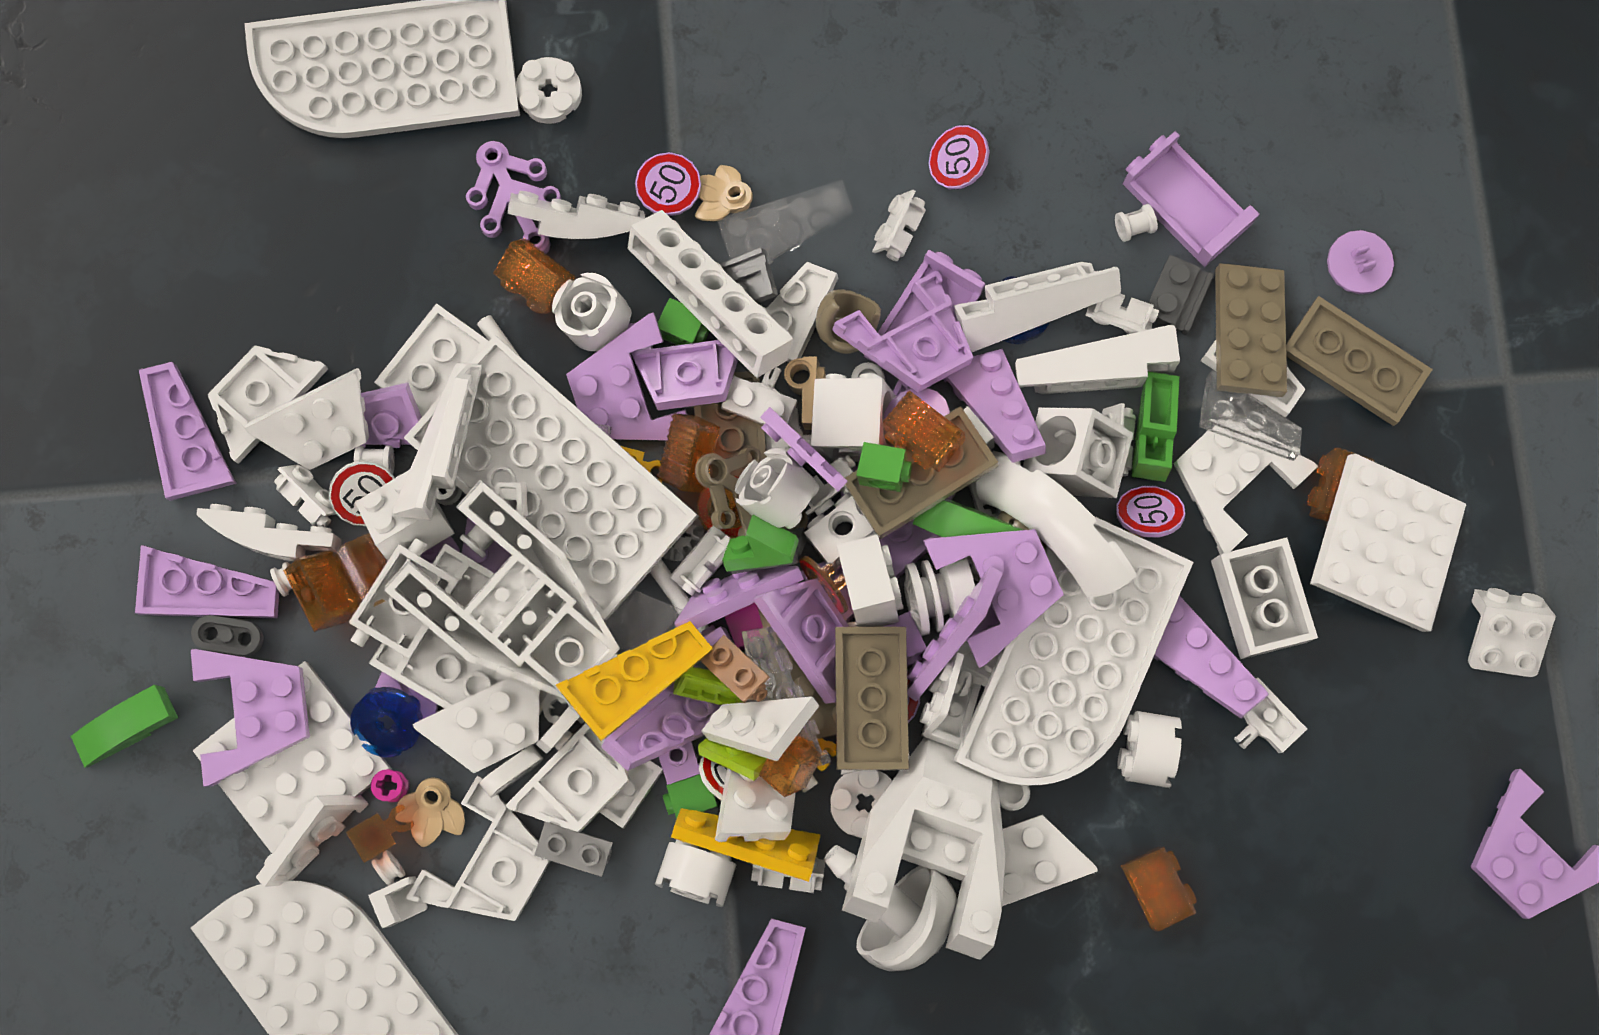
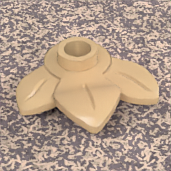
M720 165L716 170L715 176H700L701 189L698 198L703 202L695 213L696 219L720 221L730 212L739 214L745 212L750 207L753 199L751 188L742 182L741 175L735 168Z
M432 777L423 780L417 786L416 791L404 795L396 807L395 819L400 822H411L412 836L421 847H426L433 843L442 830L454 835H461L464 830L465 816L463 808L457 801L451 798L449 786L439 778ZM434 791L438 795V800L430 801L427 798V792Z

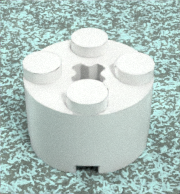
M596 273L580 274L581 278L574 281L569 279L558 289L553 300L552 310L558 327L578 347L587 351H599L627 330L632 312L626 300L605 277Z
M773 448L764 452L767 456L759 463L754 459L743 470L735 485V492L739 495V499H735L749 514H754L778 528L785 526L787 529H791L800 522L802 511L806 508L811 498L817 494L819 485L785 450Z
M1136 711L1134 715L1129 714L1123 727V734L1128 735L1126 749L1120 748L1118 755V769H1122V776H1125L1126 781L1167 788L1171 787L1172 784L1168 777L1175 778L1181 751L1182 739L1175 738V728L1182 729L1180 718Z
M676 839L675 843L669 842L655 885L663 888L664 882H667L669 887H672L670 892L709 904L710 898L717 899L716 906L723 907L736 864L731 862L732 858L730 856L711 850L709 853L698 849L696 845Z

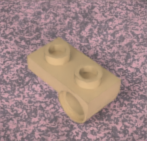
M803 357L790 361L785 368L784 376L790 389L795 394L802 395V425L805 430H812L815 379H826L825 367H820L817 357ZM800 370L808 371L810 377L805 383L797 384L793 382V376L796 372Z

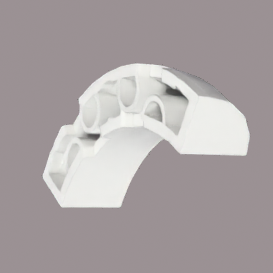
M992 452L999 462V466L976 480V491L980 503L996 507L1017 519L1028 529H1035L1038 537L1064 563L1087 597H1099L1110 594L1124 587L1137 576L1116 542L1111 541L1107 543L1094 527L1097 521L1096 518L1066 489L1042 471L1035 470L1032 473L1020 466V461L1012 463L1005 453Z

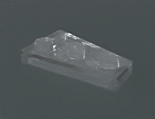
M1211 370L1206 378L1199 427L1294 461L1300 454L1302 428L1250 394L1217 391V373Z
M633 590L608 620H604L618 646L626 652L668 632L683 609Z

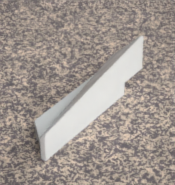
M1078 262L985 285L987 300L954 305V311L971 352H975L1119 295L1121 292L1120 273L1118 267L1094 271L1092 263Z
M1167 325L1017 359L1015 363L1017 383L1020 388L1034 386L1035 392L1040 394L1142 387L1148 377V371L1156 373H1171L1175 371L1180 362L1176 328L1174 325Z
M460 362L455 364L392 510L394 515L431 521L438 489L453 490L482 371L481 365Z

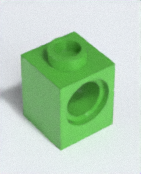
M669 298L658 321L662 338L675 345L705 342L710 331L681 302Z
M864 442L856 475L859 485L901 492L903 482H909L912 471V462L908 461L906 449Z
M701 775L666 785L668 793L663 795L668 815L675 813L676 819L681 808L700 812L718 808L715 795L705 786Z

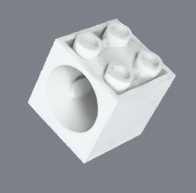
M870 373L860 374L859 378H846L845 375L828 374L826 379H815L811 447L827 462H834L839 456L843 458L847 454L854 462H859L864 442L894 447V443L886 435L883 418L886 408L896 395L884 379L880 378L879 375Z
M1039 408L1035 423L1045 442L1046 454L1025 459L1023 468L1032 473L1035 470L1042 471L1073 496L1117 498L1133 433L1093 408Z

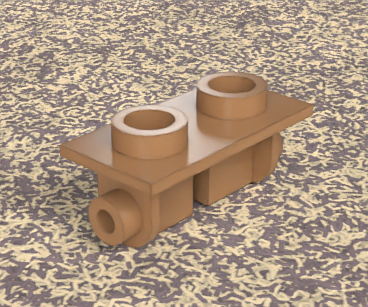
M723 635L712 646L713 650L700 661L742 702L745 703L748 699L758 702L762 701L767 696L768 692L765 682L770 677Z

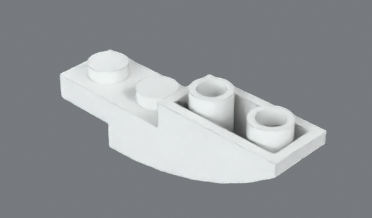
M519 191L518 194L511 193L508 204V214L539 221V235L556 238L593 239L629 232L631 225L645 219L644 211L639 210L640 207L630 202H620V205L608 203L607 198L596 194H588L587 197L579 196L577 208L571 207L572 204L561 199H552V202L539 200L538 195L527 191Z
M210 504V509H197V516L210 527L230 540L269 557L304 563L306 550L340 553L341 539L331 533L332 529L311 526L310 531L297 530L298 526L285 523H277L275 528L276 520L265 514L266 510L256 507H244V512L231 511L232 507L221 504Z

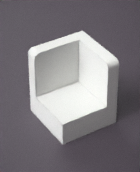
M415 876L406 877L368 895L382 928L391 927L428 909L426 903L406 899L416 881Z

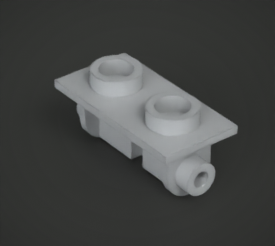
M545 822L535 856L602 877L605 866L611 857L613 842Z

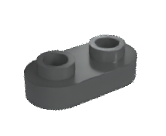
M207 615L199 618L191 629V638L194 644L201 649L211 652L248 657L256 654L264 642L262 630L249 621ZM216 628L217 637L209 640V631ZM245 634H250L251 642L244 646L242 644V637Z

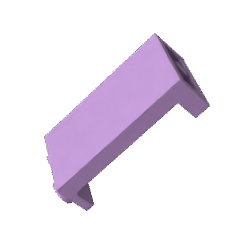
M1174 131L1168 138L1164 135L1159 137L1149 148L1151 153L1144 159L1138 156L1126 168L1128 174L1123 185L1143 205H1151L1157 220L1206 267L1243 234L1260 214L1251 205L1243 210L1177 143L1180 135Z
M928 250L921 266L881 326L878 334L882 336L928 312L911 289L915 281L937 270L943 279L941 283L945 294H949L951 299V310L956 322L954 305L978 301L983 293L985 283L981 281L982 278L976 272L970 269L963 270L954 265L953 260L942 252L934 253ZM864 354V357H865L866 359H868V360H870L871 362H873V363H875L876 365H878L876 362H874L873 360H871L869 357H867V356Z

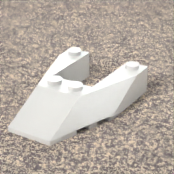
M479 480L456 507L511 554L507 561L466 607H463L409 560L385 585L384 591L467 661L492 669L497 673L512 677L565 699L556 688V684L566 679L569 680L587 669L609 661L620 648L564 552Z
M924 737L910 756L909 769L898 772L869 812L842 911L877 923L888 909L901 859L936 870L939 873L962 881L946 948L981 960L994 947L1002 913L1005 849L998 780L955 762L954 758L958 749Z

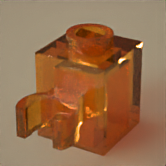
M797 735L778 761L766 759L759 776L785 798L807 787L822 754L813 748L807 739Z
M403 804L392 808L388 818L382 820L379 813L376 812L346 830L348 837L364 863L396 844L391 835L393 832H406L414 826L413 820L404 825L396 822L395 817L397 813L405 809Z

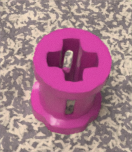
M390 769L377 772L371 781V791L381 801L398 802L404 795L408 794L410 789L409 781L405 775ZM392 780V782L397 783L396 790L389 791L384 789L385 782H391Z

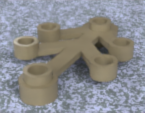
M755 447L743 448L739 451L738 455L726 459L714 453L705 454L699 458L695 467L698 482L710 490L715 507L711 521L717 529H728L735 523V514L728 507L724 488L732 492L742 525L738 531V537L746 536L752 515L736 502L735 498L739 499V495L735 492L738 478L729 472L748 466V452L752 456V461L755 459L759 463L761 461V453ZM709 466L712 468L713 471L711 477L708 472ZM805 510L802 511L800 522L791 529L803 527L804 530L806 529L808 517ZM722 513H724L726 516L725 524H723L721 521Z

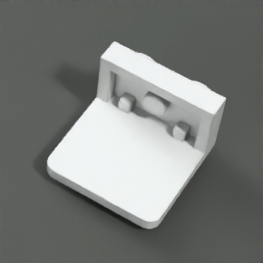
M1489 588L1488 591L1475 589L1471 602L1481 617L1468 657L1469 665L1473 669L1526 677L1536 676L1540 669L1556 615L1545 603L1544 599L1535 594L1524 593L1522 596L1510 595L1508 592L1497 588Z
M958 652L930 684L929 691L933 692L931 703L927 702L920 717V722L924 724L921 736L955 749H959L971 722L981 687L979 684L971 683L968 694L965 696H960L962 687L958 694L954 692L964 655Z

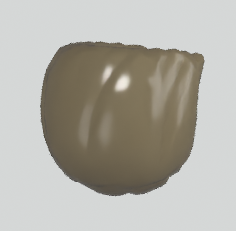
M844 289L833 290L824 296L816 314L818 335L823 342L836 352L843 354L859 351L834 333L832 330L834 323L860 310L876 330L881 316V308L875 301L861 294Z

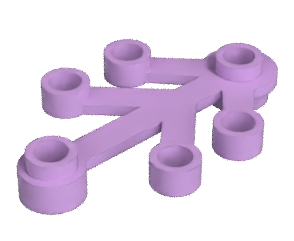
M496 141L486 142L478 149L476 160L481 171L475 187L469 189L466 194L469 206L475 210H480L487 205L488 198L486 193L494 175L500 185L489 215L485 216L480 223L485 236L494 238L501 233V221L511 193L518 194L519 191H527L538 195V199L546 201L545 197L552 193L557 196L556 199H561L557 188L547 186L542 189L512 180L507 171L508 169L528 174L531 180L541 181L547 175L545 163L541 159L534 158L526 161L510 156L507 148L502 143ZM495 152L498 154L495 160L487 159L490 153ZM534 166L542 167L541 172L538 174L531 173V169ZM480 194L483 196L481 201L477 203L471 201L474 195ZM516 216L524 232L522 242L526 252L533 257H542L547 254L551 245L549 237L538 234V228H536L532 219ZM495 222L497 226L494 230H486L488 223ZM533 236L541 237V241L538 244L530 243V239Z

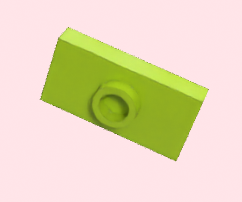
M693 666L674 683L673 694L718 705L744 703L710 670Z
M707 738L698 744L699 755L753 781L776 762L709 741Z

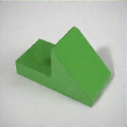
M753 514L746 536H739L729 540L722 562L727 572L789 564L793 562L799 540L797 535L782 527L778 528Z

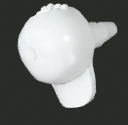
M835 845L826 854L824 861L835 876L845 882L844 889L847 891L857 856ZM918 866L906 874L896 885L894 884L888 909L877 923L866 920L857 938L856 948L859 954L869 963L887 971L910 970L925 963L939 951L950 932L957 903L956 893L950 881L944 874L922 866Z

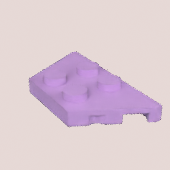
M785 565L732 574L722 580L719 578L711 579L701 586L700 593L696 591L690 598L674 624L678 627L691 621L696 629L755 603L753 598L756 595L796 584L804 580L798 566Z
M818 579L803 581L756 595L753 601L824 703H835V627L850 626Z

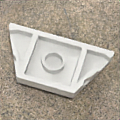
M255 345L208 394L212 408L216 411L221 433L225 436L230 449V457L239 464L260 442L259 439L247 433L244 429L248 422L304 395L328 370L327 366L320 361L313 362L298 358L296 355L284 352L277 353L271 349Z
M356 368L248 422L244 429L247 433L308 470L324 464L365 444L369 438L368 424L364 418L366 410L364 397H361L359 382L361 372Z
M509 677L414 723L413 726L423 736L471 772L476 773L539 741V689Z
M585 723L505 806L509 810L581 832L625 787L630 778L627 770L601 747L604 740L601 742Z
M777 761L755 781L727 768L715 840L726 842L730 836H743L745 841H758L762 838L770 841L785 840L791 832L797 778Z
M1043 815L1003 829L1005 872L1002 906L1098 871L1097 867Z

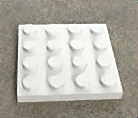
M1358 454L1348 455L1310 584L1419 631L1431 632L1466 504Z
M306 661L298 667L303 668L310 737L218 783L271 853L276 851L284 840L286 831L295 825L303 814L305 805L315 796H359L371 787V781L377 772L386 769L392 770L390 765ZM235 718L231 719L193 750L200 761V754L237 749Z

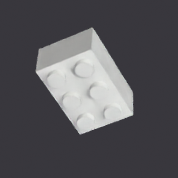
M1287 538L1223 553L1211 560L1240 660L1304 644L1318 638Z

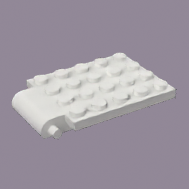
M415 538L408 549L398 544L352 616L349 623L358 629L351 638V641L361 647L364 646L369 636L382 642L369 664L445 709L509 677L467 661L386 593L384 587L409 560L463 607H466L495 573L445 543L431 564L420 557L427 544ZM540 689L539 715L552 695Z

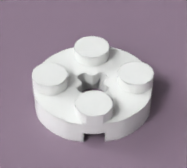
M545 57L527 61L523 65L516 81L517 97L521 108L529 114V117L540 123L552 124L561 122L566 119V115L571 113L573 109L575 111L581 102L582 87L571 63L558 58ZM547 84H552L553 87L558 88L557 91L551 92L550 97H546L544 91H541V88Z
M861 770L844 774L837 781L830 798L831 814L836 824L845 833L858 838L863 837L869 813L865 809L860 812L857 810L856 805L859 803L857 796L861 793L865 797L872 795L874 801L871 805L873 807L892 782L886 774L877 770Z

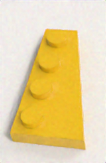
M689 621L649 640L641 646L617 655V657L587 669L583 673L569 680L566 679L555 686L602 742L708 655L713 648Z
M680 809L671 838L809 882L815 863L820 834L791 829L785 840L770 841L762 838L758 841H745L743 836H730L726 842H718L715 840L719 815L697 810Z

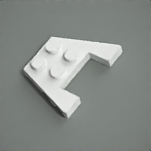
M1222 416L1174 463L1192 501L1196 502L1204 518L1203 522L1207 530L1211 531L1220 554L1231 552L1248 535L1223 508L1267 465H1270L1293 489L1318 467L1315 462L1225 416Z
M477 776L461 804L492 821L484 838L455 887L427 870H422L406 899L517 921L551 861L535 856L539 841L513 811L505 806L506 803L498 794L490 798L480 785L483 778Z

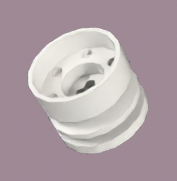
M966 557L940 568L939 574L934 573L928 560L922 561V577H920L914 563L905 565L904 592L908 611L911 613V618L914 619L921 636L930 633L929 618L932 619L936 631L941 632L944 627V615L949 614L950 618L953 619L964 599L975 588L973 575Z

